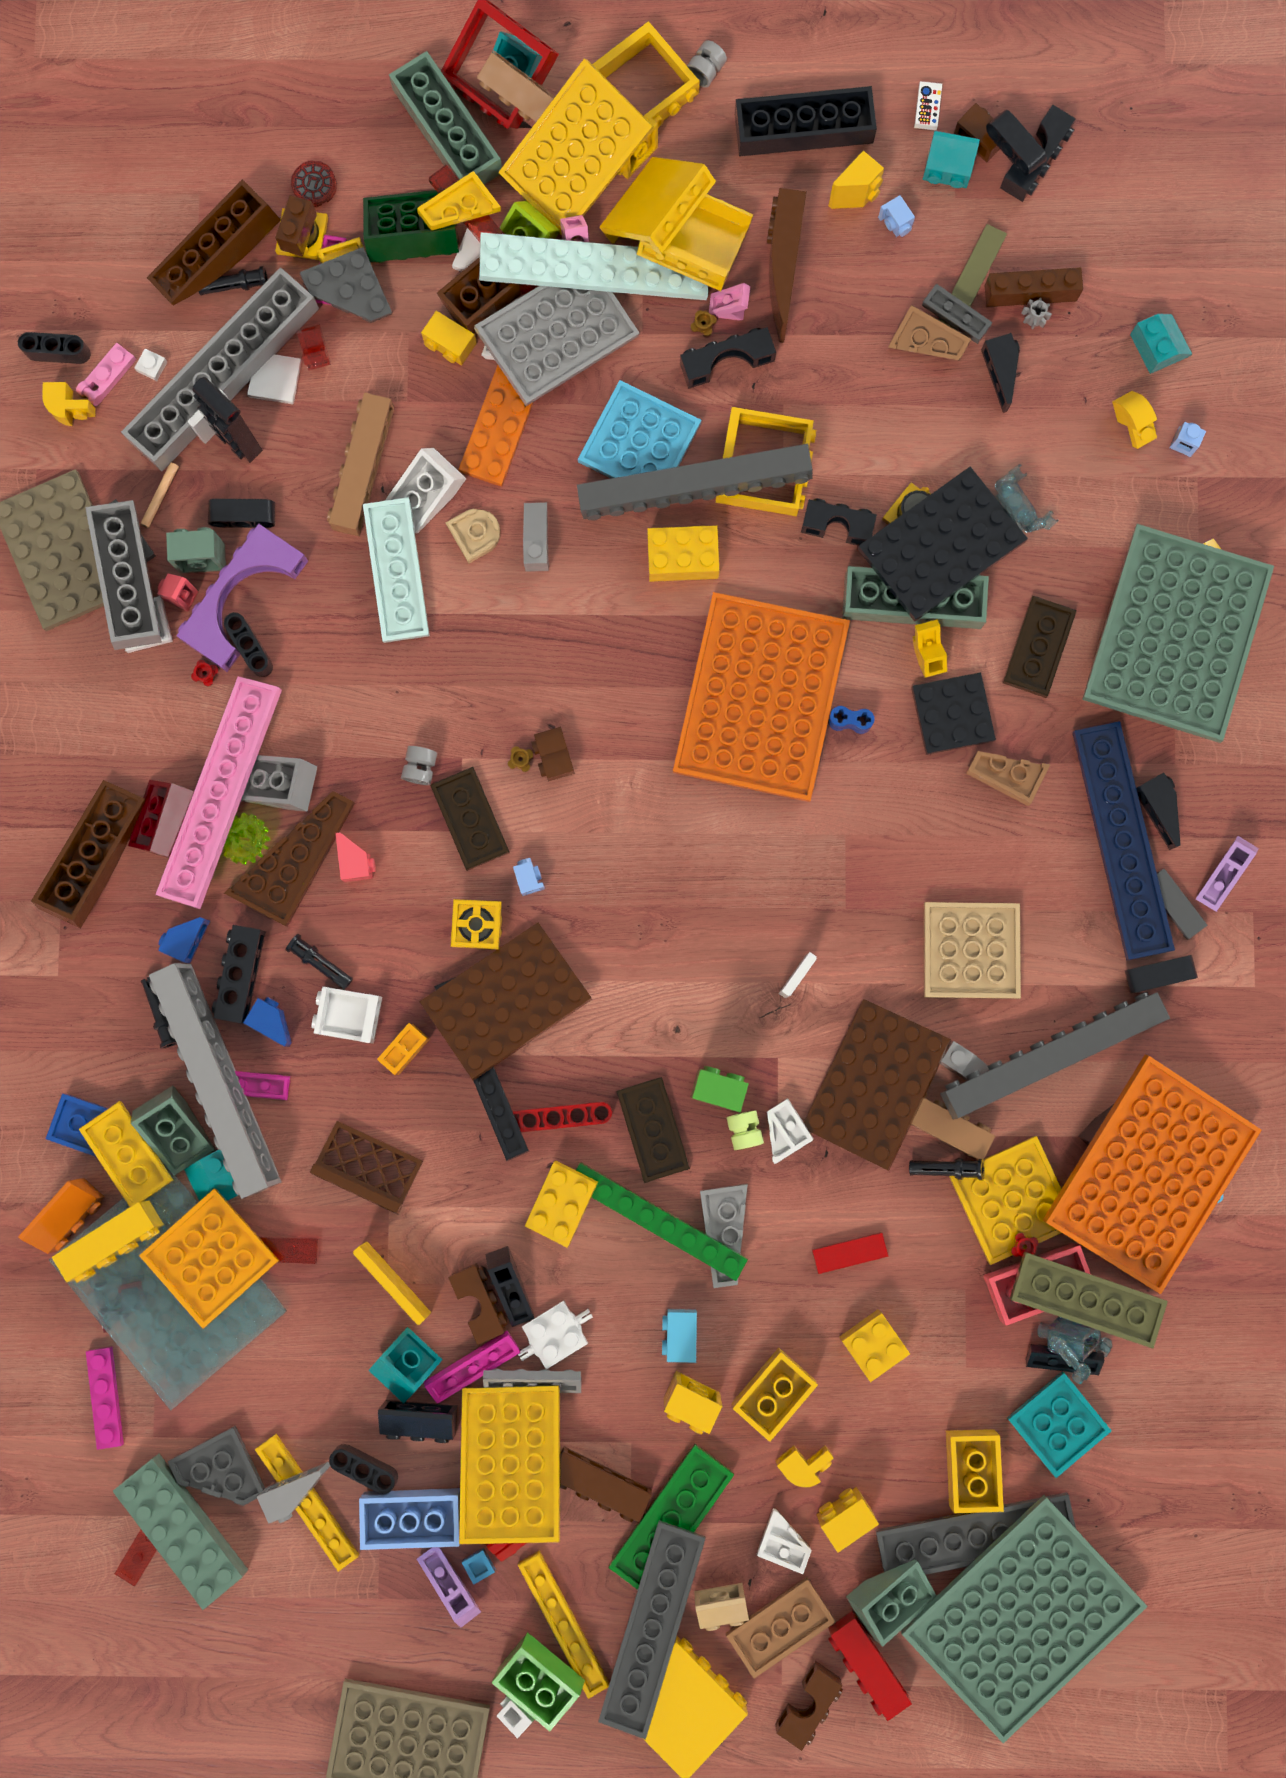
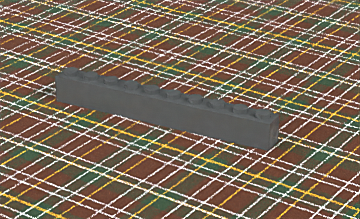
M808 444L578 484L577 490L583 519L598 520L601 516H620L624 512L629 511L643 512L651 507L666 508L674 503L689 504L693 500H711L719 495L734 496L739 492L747 490L749 492H757L764 487L780 488L787 483L793 482L803 484L813 479V469Z
M1146 991L1134 997L1136 1002L1129 1005L1127 1001L1113 1007L1115 1011L1110 1014L1103 1011L1093 1016L1094 1021L1089 1024L1082 1021L1072 1026L1074 1030L1067 1034H1065L1064 1030L1051 1036L1052 1041L1044 1044L1043 1040L1031 1045V1051L1025 1054L1020 1050L1009 1055L1010 1061L1002 1064L1001 1060L988 1065L989 1070L982 1074L978 1070L967 1075L968 1080L961 1084L956 1080L945 1085L946 1091L941 1092L940 1095L952 1119L965 1116L1170 1019L1157 992L1149 995Z

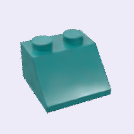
M934 131L922 180L932 184L950 185L953 188H967L980 139Z
M1156 314L1140 321L1130 334L1150 374L1192 355L1172 314Z
M407 1327L368 1371L404 1404L443 1359Z

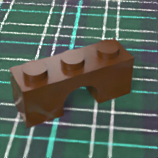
M475 1263L451 1274L448 1278L458 1300L466 1296H473L481 1303V1313L468 1321L477 1345L505 1333V1326L508 1323L502 1311L498 1312L495 1303H498L494 1290L488 1289L485 1282L488 1280V1276L484 1267L479 1268L478 1263Z
M814 1661L802 1681L804 1691L813 1697L812 1704L806 1709H797L788 1703L775 1724L776 1733L801 1751L806 1744L810 1745L816 1735L815 1729L819 1723L823 1724L829 1714L828 1709L833 1701H838L843 1691L840 1677L817 1661Z

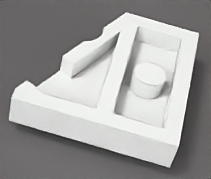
M788 1098L767 1111L774 1164L814 1140Z
M773 1508L756 1554L758 1557L803 1574L812 1550L777 1509Z

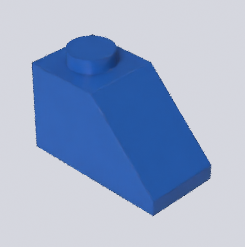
M199 917L168 929L167 933H163L159 940L160 947L158 951L190 964L210 921Z
M266 997L265 1000L257 998L243 1023L284 1047H290L292 1042L284 1011L278 1008L279 1003L269 997Z

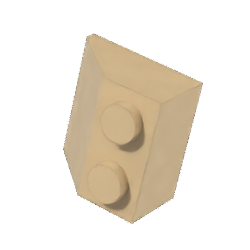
M742 1583L694 1591L695 1607L700 1629L705 1628L707 1631L719 1629L720 1625L730 1624V1626H739L744 1624V1621L749 1620Z

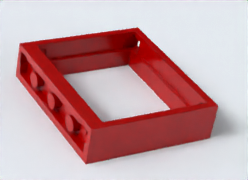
M477 0L441 72L453 89L459 88L463 91L462 96L472 103L476 101L481 105L479 109L489 116L493 114L497 117L499 125H503L507 129L509 127L518 129L524 118L518 113L519 109L517 107L514 108L510 115L457 74L488 16L542 56L531 77L541 86L559 53L489 0Z

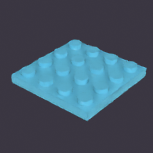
M619 380L578 458V463L611 479L679 467L701 425V419Z

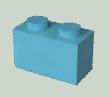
M667 1309V1315H663L662 1330H667V1340H662V1355H667V1362L696 1363V1309Z

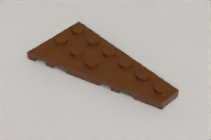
M332 791L312 810V813L302 822L300 821L286 837L284 836L257 861L258 863L251 870L239 878L240 880L226 890L224 894L288 927L336 839L335 833L340 832L355 803Z

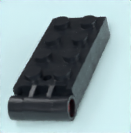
M206 377L200 378L192 388L195 393L193 397L200 405L197 409L210 424L209 426L216 433L215 435L224 444L227 443L240 460L245 458L251 463L263 450L241 417V411Z

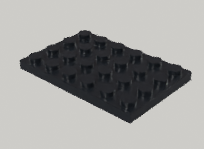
M970 466L860 544L858 550L915 622L1020 547L1028 538Z

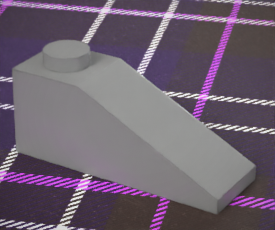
M547 502L524 503L523 555L526 572L549 571Z
M329 1462L270 1485L256 1496L268 1524L277 1520L279 1523H282L293 1516L292 1512L303 1502L330 1467Z

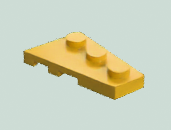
M472 171L418 207L417 211L432 231L501 212V206L475 172Z

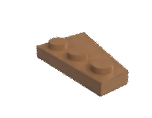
M911 305L888 348L960 360L972 339Z
M978 751L966 774L1029 806L1050 764L1030 763L1029 760H1014L1006 758V756Z

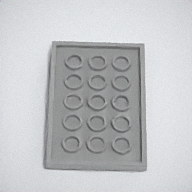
M538 286L474 326L475 331L525 406L634 340L640 334L613 292Z

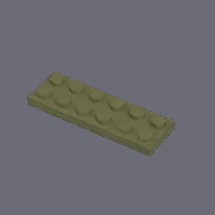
M1027 1252L1023 1253L1009 1298L1012 1301L1154 1349L1168 1303L1167 1300Z

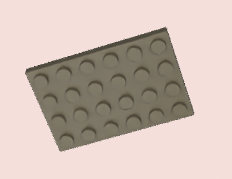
M76 469L0 502V529L42 628L45 631L104 606L85 508L93 506Z
M345 1678L326 1778H478L490 1705Z

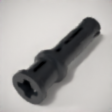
M264 266L250 271L241 269L239 274L219 277L200 290L199 294L202 296L239 288L247 291L250 290V287L262 286L268 281L266 269Z
M296 934L285 949L288 953L292 952L302 959L301 962L303 964L312 965L342 987L343 990L353 980V977H350L335 964L319 954L316 946H311L302 940L300 934Z
M150 977L147 978L148 980L143 979L141 984L143 985L155 1020L153 1028L158 1032L161 1041L160 1048L165 1049L175 1046L177 1042L168 1031V1020L160 1012L158 996L151 990Z
M958 1158L955 1162L911 1160L909 1162L910 1176H955L958 1180L978 1178V1180L983 1181L985 1166L983 1159L963 1161V1158Z

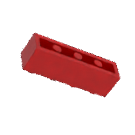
M853 1611L828 1627L831 1635L828 1638L829 1642L836 1652L841 1650L845 1656L842 1659L843 1663L850 1673L854 1671L859 1679L856 1682L864 1694L869 1693L873 1701L870 1703L878 1716L883 1714L886 1720L889 1721L912 1705L906 1690Z

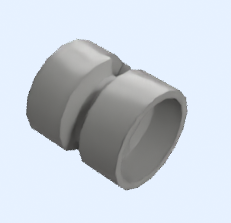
M705 40L697 50L696 56H693L687 64V67L699 79V86L705 88L714 80L716 72L721 70L727 61V56L719 45Z
M408 746L405 757L408 764L403 766L401 779L415 784L431 785L433 776L431 767L435 766L437 752L423 747Z

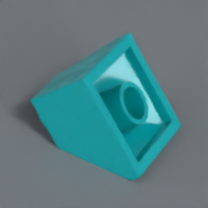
M503 31L499 32L493 50L531 78L542 56L516 36Z
M221 1150L205 1156L184 1169L199 1202L214 1188L227 1201L238 1196L233 1189L232 1182L234 1180L231 1173L227 1172L224 1167V1156Z

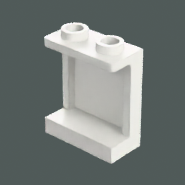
M322 987V991H318L316 997V1005H319L317 1015L314 1014L312 1019L314 1034L374 1044L382 997Z

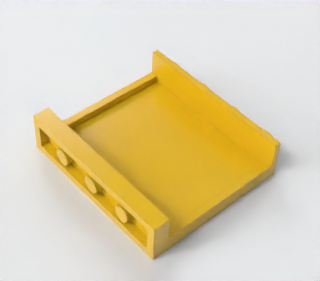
M652 157L599 228L611 244H614L619 236L649 242L656 253L662 254L715 184L716 180L705 164Z
M706 194L662 254L656 253L649 242L640 240L637 255L721 291L747 234L753 214Z
M676 1636L645 1741L681 1778H690L748 1715L747 1701L739 1692L734 1694L731 1691L727 1680L721 1674L716 1675L710 1669V1663L703 1656L698 1657L692 1651V1645L685 1638L681 1640Z

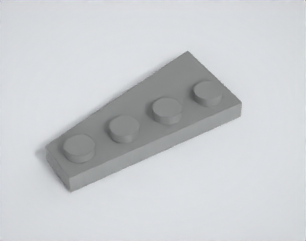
M748 1184L700 1190L706 1234L741 1254ZM711 1267L713 1288L738 1285V1279L735 1281Z

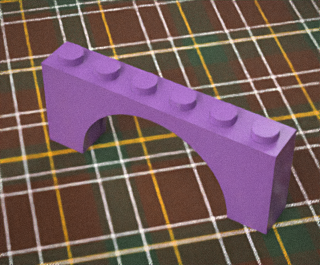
M260 524L249 531L246 542L242 547L240 546L235 550L232 561L221 569L218 580L215 584H211L208 587L202 602L194 606L191 617L188 621H184L178 629L177 637L226 672L229 671L240 656V652L228 641L222 625L223 606L231 590L246 577L260 572H278L296 579L308 562L303 553Z

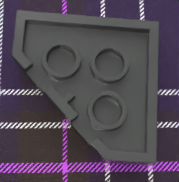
M363 247L300 272L306 290L316 300H322L337 309L352 313L370 323L392 315L391 308Z
M236 1426L168 1461L170 1469L179 1485L190 1486L201 1490L203 1493L232 1500L234 1503L242 1506L257 1499L256 1496L265 1489Z

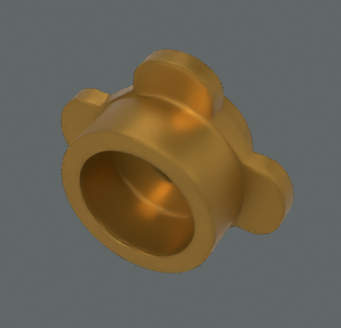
M697 311L695 313V321L691 324V330L693 332H701L704 336H710L712 334V326L716 323L717 319L706 311Z
M517 746L511 749V760L508 761L509 768H518L523 772L529 771L530 759L533 758V752L530 749L524 750Z

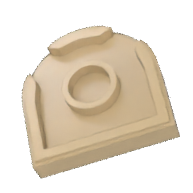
M470 509L445 522L468 563L492 551L499 542L500 527L497 519L490 512Z

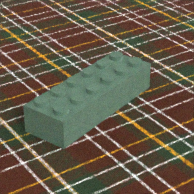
M427 51L389 74L393 91L455 182L472 171L475 172L483 184L500 175L498 173L502 168L500 157Z
M848 566L844 581L842 619L916 625L937 619L940 626L981 629L986 623L989 576L976 577L914 622L873 568Z
M160 1453L113 1490V1493L202 1610L239 1581L248 1571V1568L186 1487L177 1483L170 1466Z

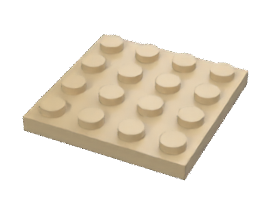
M925 902L924 997L1020 999V903Z

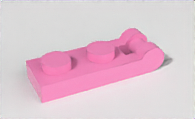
M116 343L85 381L78 384L76 392L83 397L86 396L94 406L99 405L137 359ZM95 385L99 387L95 391L92 390Z

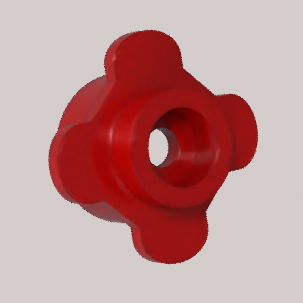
M199 660L194 667L191 678L193 681H200L209 687L213 684L214 675L219 671L216 665H209L204 660Z
M1023 1233L1016 1234L1015 1246L1011 1249L1012 1255L1023 1257L1024 1252L1035 1255L1036 1246L1039 1244L1037 1238L1025 1237Z

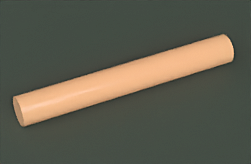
M170 462L140 523L141 525L149 528L179 468L178 465Z

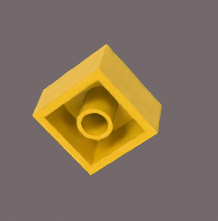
M879 1309L839 1336L870 1383L910 1355Z
M857 1487L844 1490L839 1495L840 1498L833 1503L827 1502L820 1507L819 1513L816 1514L822 1530L838 1553L879 1525L872 1509Z

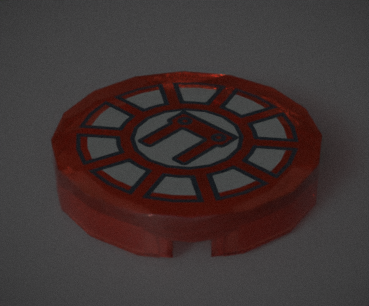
M308 161L295 169L291 178V187L296 197L312 201L314 207L322 206V203L326 201L328 203L332 200L336 193L337 182L334 172L327 164L321 161Z

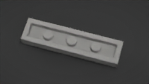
M501 1369L484 1370L483 1372L484 1388L559 1386L560 1393H581V1371H550L547 1369L540 1371H526L524 1369L503 1371Z

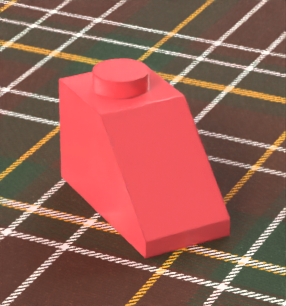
M167 574L166 578L160 581L157 594L164 601L188 612L199 591L186 578Z
M335 833L341 880L350 882L373 879L372 872H376L374 858H370L368 853L342 833Z

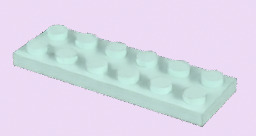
M409 497L363 504L382 641L387 643L430 636Z

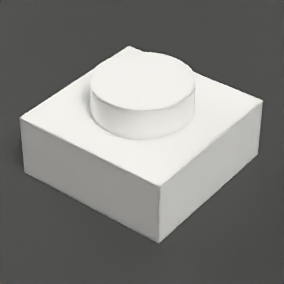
M144 349L135 366V370L158 381L167 364V360L156 353Z

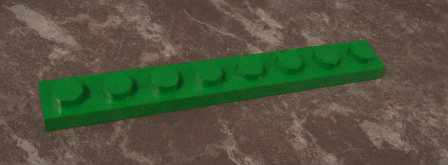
M582 1162L578 1165L576 1171L598 1181L592 1195L593 1199L737 1281L748 1258Z

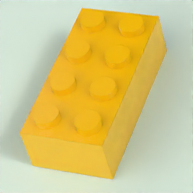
M150 1201L137 1202L52 1256V1259L67 1283L71 1281H76V1283L84 1282L96 1274L95 1269L106 1268L118 1260L117 1255L128 1254L138 1248L137 1242L148 1241L160 1233L159 1228L164 1226V1223Z

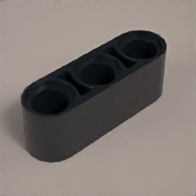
M1004 110L987 123L986 131L989 137L1023 175L1028 176L1046 162L1047 156L1043 148L1009 110Z
M26 332L21 334L17 341L20 350L32 361L83 364L91 356L89 347L77 335ZM35 344L32 349H29L31 345ZM58 345L55 350L51 351L54 346ZM77 347H80L79 351L74 352Z
M210 499L208 502V525L212 527L256 528L258 524L265 528L275 526V502L272 500Z
M233 612L228 614L224 619V626L247 666L259 677L270 675L273 670L272 661L250 624L239 613ZM242 621L239 629H232L235 622ZM247 641H253V646L250 649H244ZM265 660V665L261 669L255 668L258 661Z
M1192 955L1125 970L1130 993L1198 978Z
M341 1444L337 1446L329 1457V1464L333 1470L378 1493H389L397 1483L398 1473L396 1469L350 1445ZM337 1453H344L348 1461L346 1463L338 1461ZM366 1464L369 1467V1473H361L358 1465ZM388 1475L391 1479V1484L385 1485L381 1483L380 1476Z

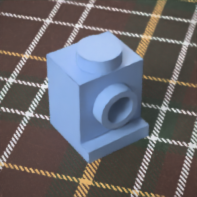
M901 195L881 206L878 218L880 221L884 219L887 229L893 231L896 237L899 235L903 237L912 230L915 216Z
M1184 422L1182 426H1179L1170 448L1191 457L1199 448L1206 431L1195 423ZM1180 442H1183V443L1189 445L1190 447H1187V446H1185V445H1183V444H1180Z
M531 858L518 861V865L514 866L513 869L522 896L545 890L543 882L538 883V880H541L542 877L538 866H533Z

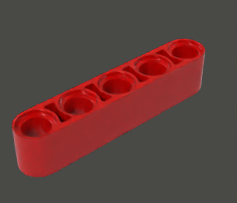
M606 1102L513 1111L521 1132L604 1124L611 1119L613 1112L611 1106ZM598 1106H604L608 1109L606 1119L601 1120L595 1116V1109ZM576 1108L584 1112V1119L581 1122H575L571 1117L572 1111ZM551 1111H556L560 1114V1122L556 1125L548 1121L547 1117ZM528 1113L535 1115L537 1119L533 1127H528L524 1123V1117Z

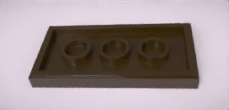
M1032 596L1002 683L1047 698L1077 610Z
M474 767L430 785L466 871L510 853Z
M662 1077L617 1090L618 1099L644 1183L690 1169Z

